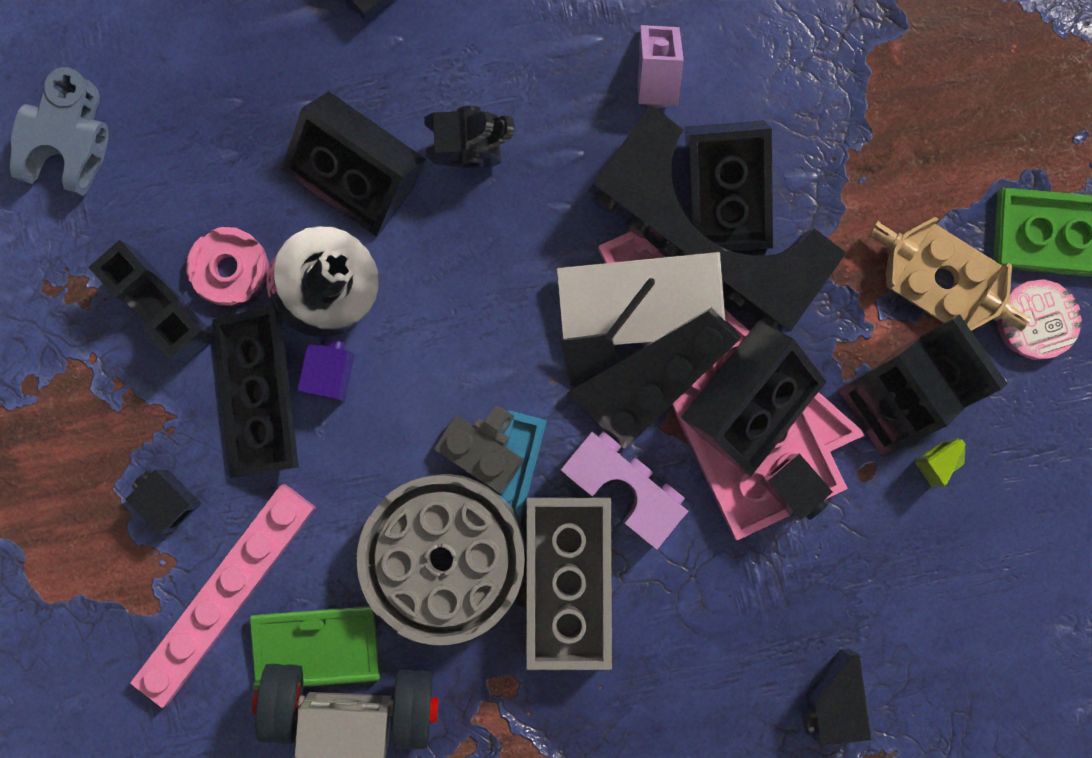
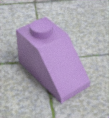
M640 26L638 104H646L649 107L652 105L658 109L665 108L668 105H679L684 63L679 27Z

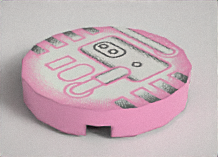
M1044 279L1028 281L1011 290L1009 300L1011 306L1030 316L1031 320L1021 332L1002 319L997 320L998 333L1005 345L1014 353L1018 352L1020 355L1025 356L1024 358L1031 360L1054 358L1069 350L1077 340L1082 324L1080 307L1072 293L1060 284Z

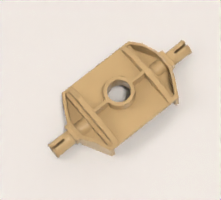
M934 217L903 235L895 233L879 221L873 226L868 236L888 247L886 250L889 254L886 268L887 288L936 319L945 323L960 314L971 331L992 319L995 321L1002 319L1020 332L1030 322V316L1011 306V302H1009L1012 264L1000 265L936 225L935 223L938 221V218ZM938 269H946L952 274L954 284L951 289L941 288L936 283L935 273Z

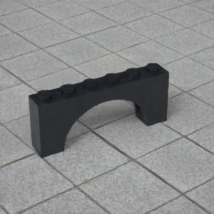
M650 105L588 190L594 196L592 201L603 211L609 214L615 211L626 219L625 226L637 236L645 238L647 235L658 243L659 247L657 249L665 257L720 252L723 299L738 310H743V308L756 316L755 323L760 321L782 333L792 331L847 252L815 228L801 234L784 251L766 256L735 253L707 239L688 220L679 205L673 188L671 175L672 157L676 143L684 129Z

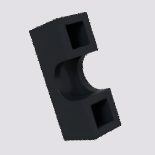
M118 240L88 267L115 298L125 302L146 323L143 329L169 358L186 363L215 337L210 329L143 255L125 242Z

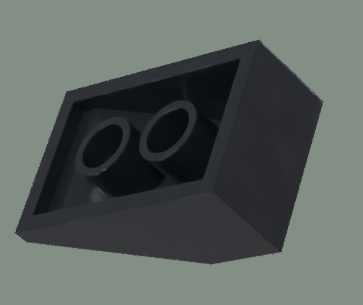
M764 120L684 127L691 224L707 239L730 251L772 249V128Z

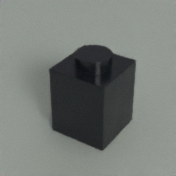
M800 453L790 454L760 480L794 519L802 520L805 516L808 520L813 519L827 507L828 503L825 499L833 493Z
M148 470L134 481L131 486L134 491L125 499L159 535L173 533L202 504L169 470H154L153 472Z

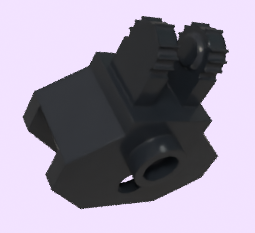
M477 106L459 107L457 111L433 112L424 117V125L434 132V145L426 149V157L434 164L460 168L494 167L501 164L500 145L512 139L516 125L511 116L500 115L498 117L495 114H490V112L481 111V108Z

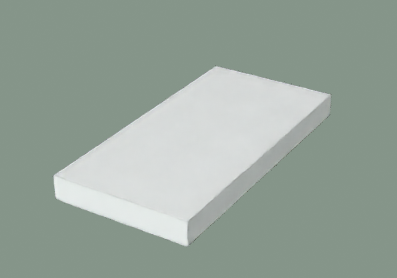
M720 252L557 268L563 339L607 333L649 278L655 280L654 286L614 336V345L654 342L669 331L711 307L725 320Z

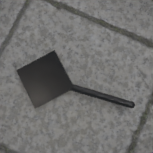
M649 278L607 333L560 340L571 386H577L609 366L618 363L613 338L654 286L655 280L653 278Z

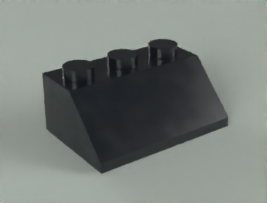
M327 92L302 107L281 170L377 237L413 190L426 158L337 96Z
M758 321L727 361L718 369L702 392L693 400L681 418L703 440L751 477L827 381L792 337Z

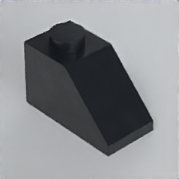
M849 648L841 649L806 695L808 708L802 709L806 733L811 734L812 738L821 746L872 740L860 655Z

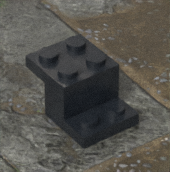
M959 314L897 349L876 367L844 384L838 391L881 455L885 457L947 427L966 407L1002 390L1008 383Z

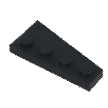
M711 307L649 345H645L618 363L602 370L594 377L578 384L567 393L625 450L740 340L741 336Z

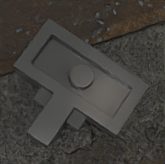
M497 405L494 406L485 421L478 418L474 425L455 415L434 450L499 493L506 491L525 458L506 447L510 438L504 433L515 416Z

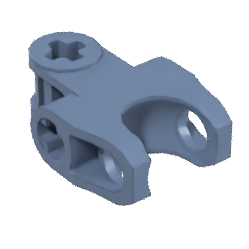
M60 67L53 70L45 80L39 107L24 104L18 110L11 133L10 172L11 177L21 182L33 184L38 179L44 162L53 155L62 154L64 159L63 189L72 194L84 196L91 187L97 171L103 164L109 140V130L106 123L94 120L100 102L98 89L92 82L84 79L76 70L69 67ZM56 85L61 88L60 91L55 89Z

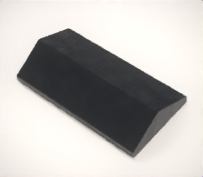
M272 305L212 319L230 478L299 468L282 319Z

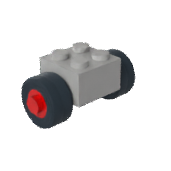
M266 664L261 675L259 689H255L252 700V715L256 716L255 729L257 741L261 743L291 744L296 739L295 758H385L389 740L390 716H393L392 747L399 749H427L429 724L437 723L439 698L431 697L432 672L424 670H398L394 700L391 699L390 695L309 692L305 698L303 696L302 666Z

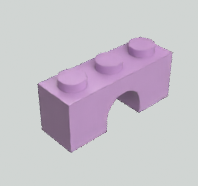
M591 432L560 471L592 497L604 483L610 480H621L629 485L634 495V504L622 522L653 548L658 549L687 514L688 510L681 505L685 498L666 483L662 488L657 486L649 479L653 472L635 457L631 462L617 453L621 446L605 432H602L599 436Z

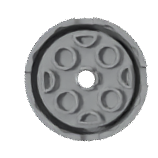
M454 474L422 477L407 482L391 491L376 507L371 516L368 517L361 532L357 549L358 578L363 594L371 609L388 625L397 630L398 634L415 642L429 645L462 643L478 637L491 629L513 604L521 589L527 569L526 537L523 527L511 505L497 491L485 483L470 477ZM442 547L450 551L454 558L450 569L440 571L433 567L430 557L435 548Z

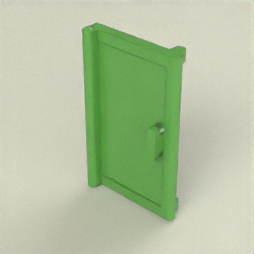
M368 606L251 615L250 623L255 682L252 687L254 691L259 689L261 675L266 664L302 666L303 687L379 681L376 614Z

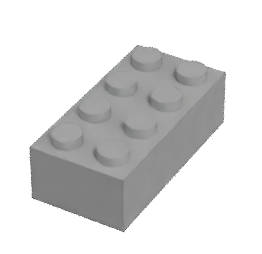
M527 497V670H612L611 498Z

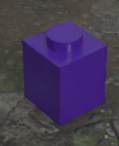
M321 338L320 345L308 343L297 391L345 402L355 355L344 350L345 343Z

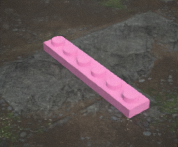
M281 484L130 684L161 708L167 706L317 507L286 484Z

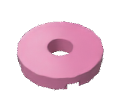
M220 227L211 230L212 232L204 237L201 236L193 244L187 256L186 269L188 279L198 295L220 307H237L250 302L262 291L267 280L269 261L264 248L252 235L238 228ZM227 257H234L237 261L236 272L230 277H221L218 272L220 261Z

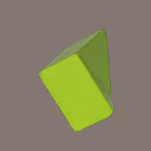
M945 439L916 459V465L931 487H945L952 473L964 465L966 444L962 439Z

